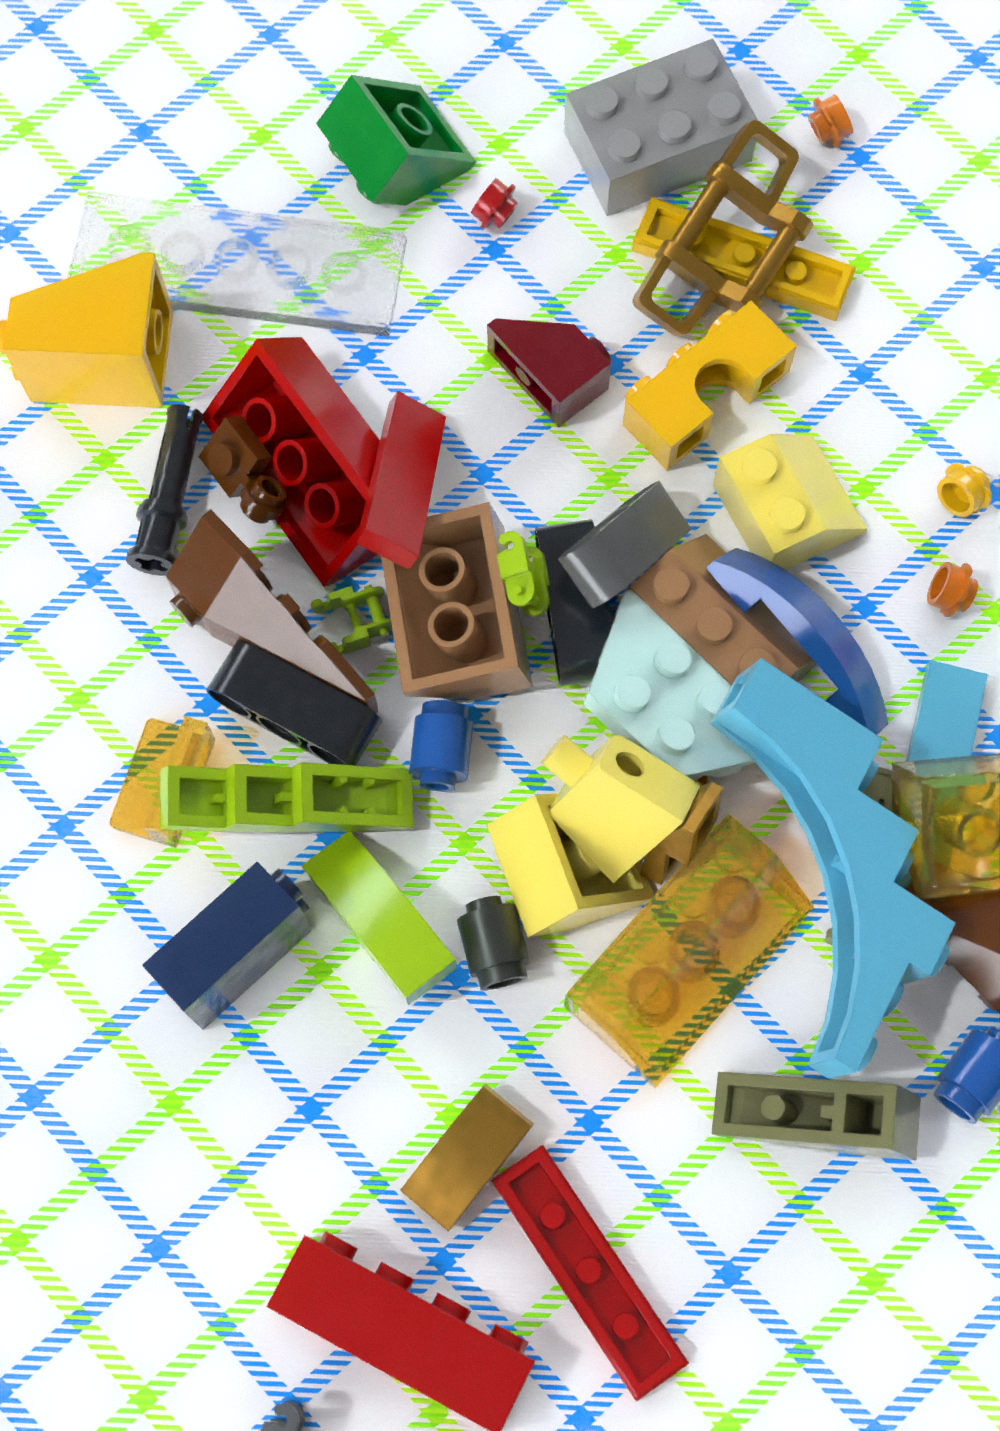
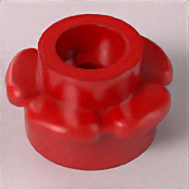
M495 178L477 200L470 213L482 222L480 226L482 229L488 228L491 223L500 229L512 215L519 204L512 197L516 190V186L513 183L508 187L498 178Z

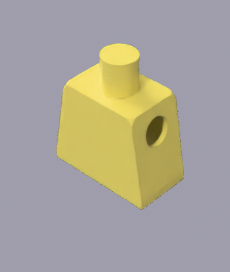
M563 735L555 742L541 761V764L564 782L563 787L549 809L551 818L613 883L683 823L700 788V785L622 735H612L591 756L570 738Z

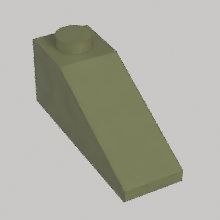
M718 1072L711 1134L720 1137L850 1155L916 1161L921 1097L898 1084Z

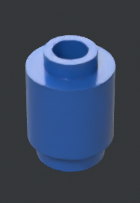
M448 700L426 701L422 704L421 714L415 717L409 774H412L414 778L420 779V787L431 791L448 792L455 790L456 783L468 780L473 722L468 719L469 708L464 704Z
M989 1027L986 1032L972 1029L937 1076L940 1084L933 1093L935 1098L944 1107L971 1124H976L982 1114L990 1116L1000 1102V1031L993 1027Z

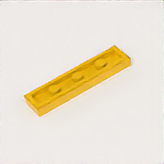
M651 197L634 236L632 251L656 259L655 254L664 240H671L690 210ZM711 217L689 252L726 280L729 279L743 286L773 238ZM794 246L763 297L836 322L854 277L856 267Z

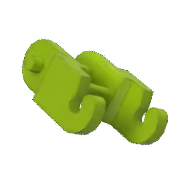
M507 531L500 535L498 541L505 547L513 543V547L497 554L501 579L505 582L508 600L513 605L522 607L526 614L533 617L540 616L547 611L550 605L548 591L550 583L545 556L537 547L526 546L525 539L519 533Z
M367 585L364 587V590L355 593L352 586L328 593L327 601L322 602L321 599H315L310 603L313 613L316 614L326 613L341 607L348 611L354 628L353 634L343 637L341 645L337 646L336 642H331L341 655L371 646L370 638L381 635V637L388 636L389 631L392 630L391 618H385L379 601L385 594L384 588L380 586L372 587V585ZM368 604L374 622L362 626L356 607Z

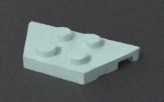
M629 589L624 593L618 606L616 617L603 647L598 667L583 704L614 735H622L695 782L700 777L706 775L721 777L738 773L743 766L754 764L753 759L745 751L711 725L731 685L636 593Z

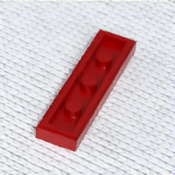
M397 391L388 404L356 543L404 568L410 569L420 555L446 416Z
M543 1144L491 1180V1183L636 1402L690 1364Z

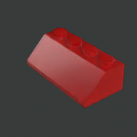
M303 337L256 338L204 411L203 421L212 434H214L226 417L241 416L273 457L262 474L279 481L287 492L285 499L286 508L275 521L322 586H330L378 555L359 545L356 541L380 440Z

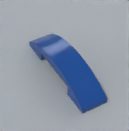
M734 548L706 567L744 613L761 601L766 604L838 688L835 693L825 700L826 702L876 735L888 725L886 708L880 687L862 649L836 613L806 584L775 563L739 548Z

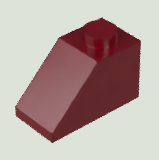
M495 318L487 324L488 353L558 428L609 389L611 357L607 349L597 338L592 336L587 338L575 324Z

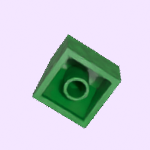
M350 75L316 123L328 140V147L331 153L345 164L357 181L356 187L367 200L375 204L407 206L468 172L476 164V160L421 85Z

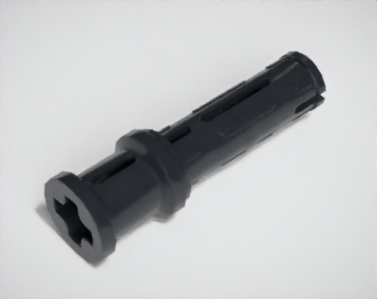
M173 404L167 409L166 424L149 498L143 500L137 508L136 518L140 525L135 547L129 548L126 555L128 565L140 572L151 575L166 576L177 559L174 555L179 532L187 527L188 516L182 505L199 428L203 421V414L196 408L192 411L191 418H187L190 410L188 405Z

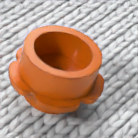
M836 94L823 101L817 97L813 102L816 111L808 115L811 128L821 144L831 140L834 147L841 146L842 139L854 133L848 113Z
M945 562L936 571L928 589L927 603L939 608L943 616L951 617L958 610L965 612L973 603L978 591V581L970 577L973 573L971 565L963 563L960 567L950 562Z

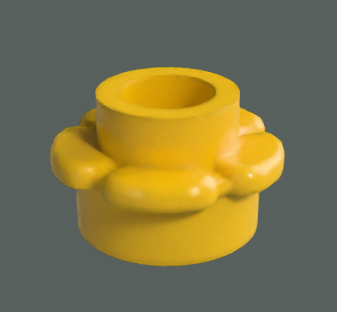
M953 463L946 468V476L937 485V494L942 505L950 513L958 517H967L972 513H978L981 508L986 509L990 505L992 500L990 480L983 470L972 465L964 467L962 463Z

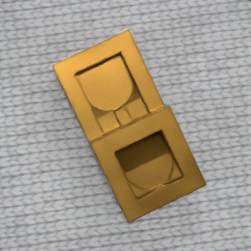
M711 782L699 788L683 823L647 853L640 875L662 885L677 860L689 865L717 821L723 792L722 786Z
M485 1084L426 1155L400 1191L447 1231L451 1230L489 1180L500 1170L533 1127L534 1123L490 1086Z

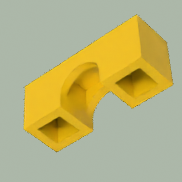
M751 300L735 313L732 310H728L721 314L710 326L708 335L694 346L691 343L681 346L670 357L664 370L654 378L650 376L641 378L629 389L625 396L622 425L666 471L709 437L714 413L698 397L697 392L710 385L727 386L736 391L748 404H751L790 372L797 345Z

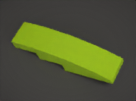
M300 762L293 767L233 764L228 768L167 765L160 770V830L294 833L410 830L414 828L412 774H409V769Z

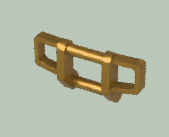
M752 120L743 125L719 162H714L704 177L707 182L706 186L671 240H664L655 254L656 260L633 296V306L674 336L689 333L713 302L737 312L751 300L761 310L764 305L762 296L797 241H804L814 226L812 220L801 211L778 202L799 160L798 151L759 120ZM750 138L775 155L779 162L778 169L765 193L731 168ZM724 197L760 225L777 232L743 286L729 279L726 280L689 252ZM667 268L702 294L681 321L674 318L652 300V293Z

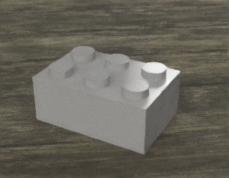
M714 38L565 93L564 133L606 216L649 201L651 197L657 198L704 180L713 163L719 162L740 128L752 120H758ZM750 138L731 168L753 160L756 145L754 139Z

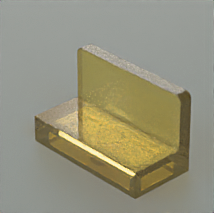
M184 716L181 726L154 718L146 721L109 820V824L114 830L177 848L183 831L160 830V770L167 765L207 766L216 741L207 722Z

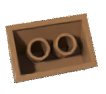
M490 502L427 517L420 555L410 569L404 568L381 556L402 693L406 697L477 700L533 687L519 607L513 605L508 600L505 582L501 579L497 554L508 549V546L505 547L498 541L500 535L505 533V528Z
M707 534L671 548L629 586V589L636 593L731 686L740 673L760 658L798 683L817 665L763 601L744 613L710 574L706 567L727 552Z

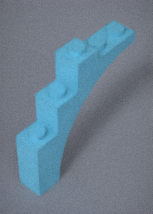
M760 658L736 677L711 725L745 751L780 790L805 831L822 874L832 922L833 975L825 1021L808 1066L826 1078L831 1079L859 1072L870 1062L878 1046V1040L874 1035L882 1018L889 1015L899 1003L904 992V984L934 976L946 962L950 953V946L946 942L955 926V922L897 884L912 865L914 854L909 850L919 830L862 793L877 772L878 763L873 761L883 739Z

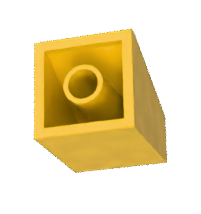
M142 252L10 298L7 320L2 319L0 321V353L6 354L12 366L13 377L16 381H20L30 402L162 408L173 307L155 253Z

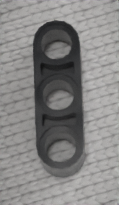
M592 519L535 527L536 547L545 556L550 586H548L550 605L546 612L560 686L592 681L603 647L612 628L608 601L595 608H591L558 560L565 551L595 527Z
M243 640L236 641L206 688V692L224 707L328 764L356 766L383 722L374 711L359 701Z

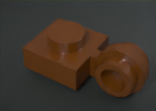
M241 416L226 417L198 457L229 498L241 497L240 508L250 520L259 524L268 523L269 520H276L286 508L285 499L287 492L279 481L262 474L273 457Z

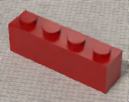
M324 1231L319 1242L306 1235L303 1236L266 1305L267 1308L486 1430H502L535 1363L534 1359L524 1355L529 1344L528 1341L497 1324H494L489 1335L466 1323L471 1313L470 1309L438 1292L432 1304L409 1292L415 1279L382 1261L376 1272L367 1269L353 1261L358 1248L327 1231Z

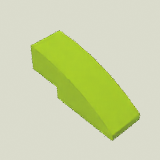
M346 832L301 865L302 869L373 962L375 961L408 1006L457 969V962L452 953L352 832Z

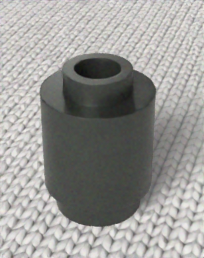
M488 896L467 903L465 905L467 913L457 919V925L470 976L478 978L480 990L499 989L526 980L528 975L525 965L530 962L516 905L512 903L502 904L501 896Z

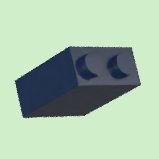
M257 861L146 960L142 966L180 1009L204 1030L312 931L304 916V913L310 907L302 898L304 895L280 868L270 875Z

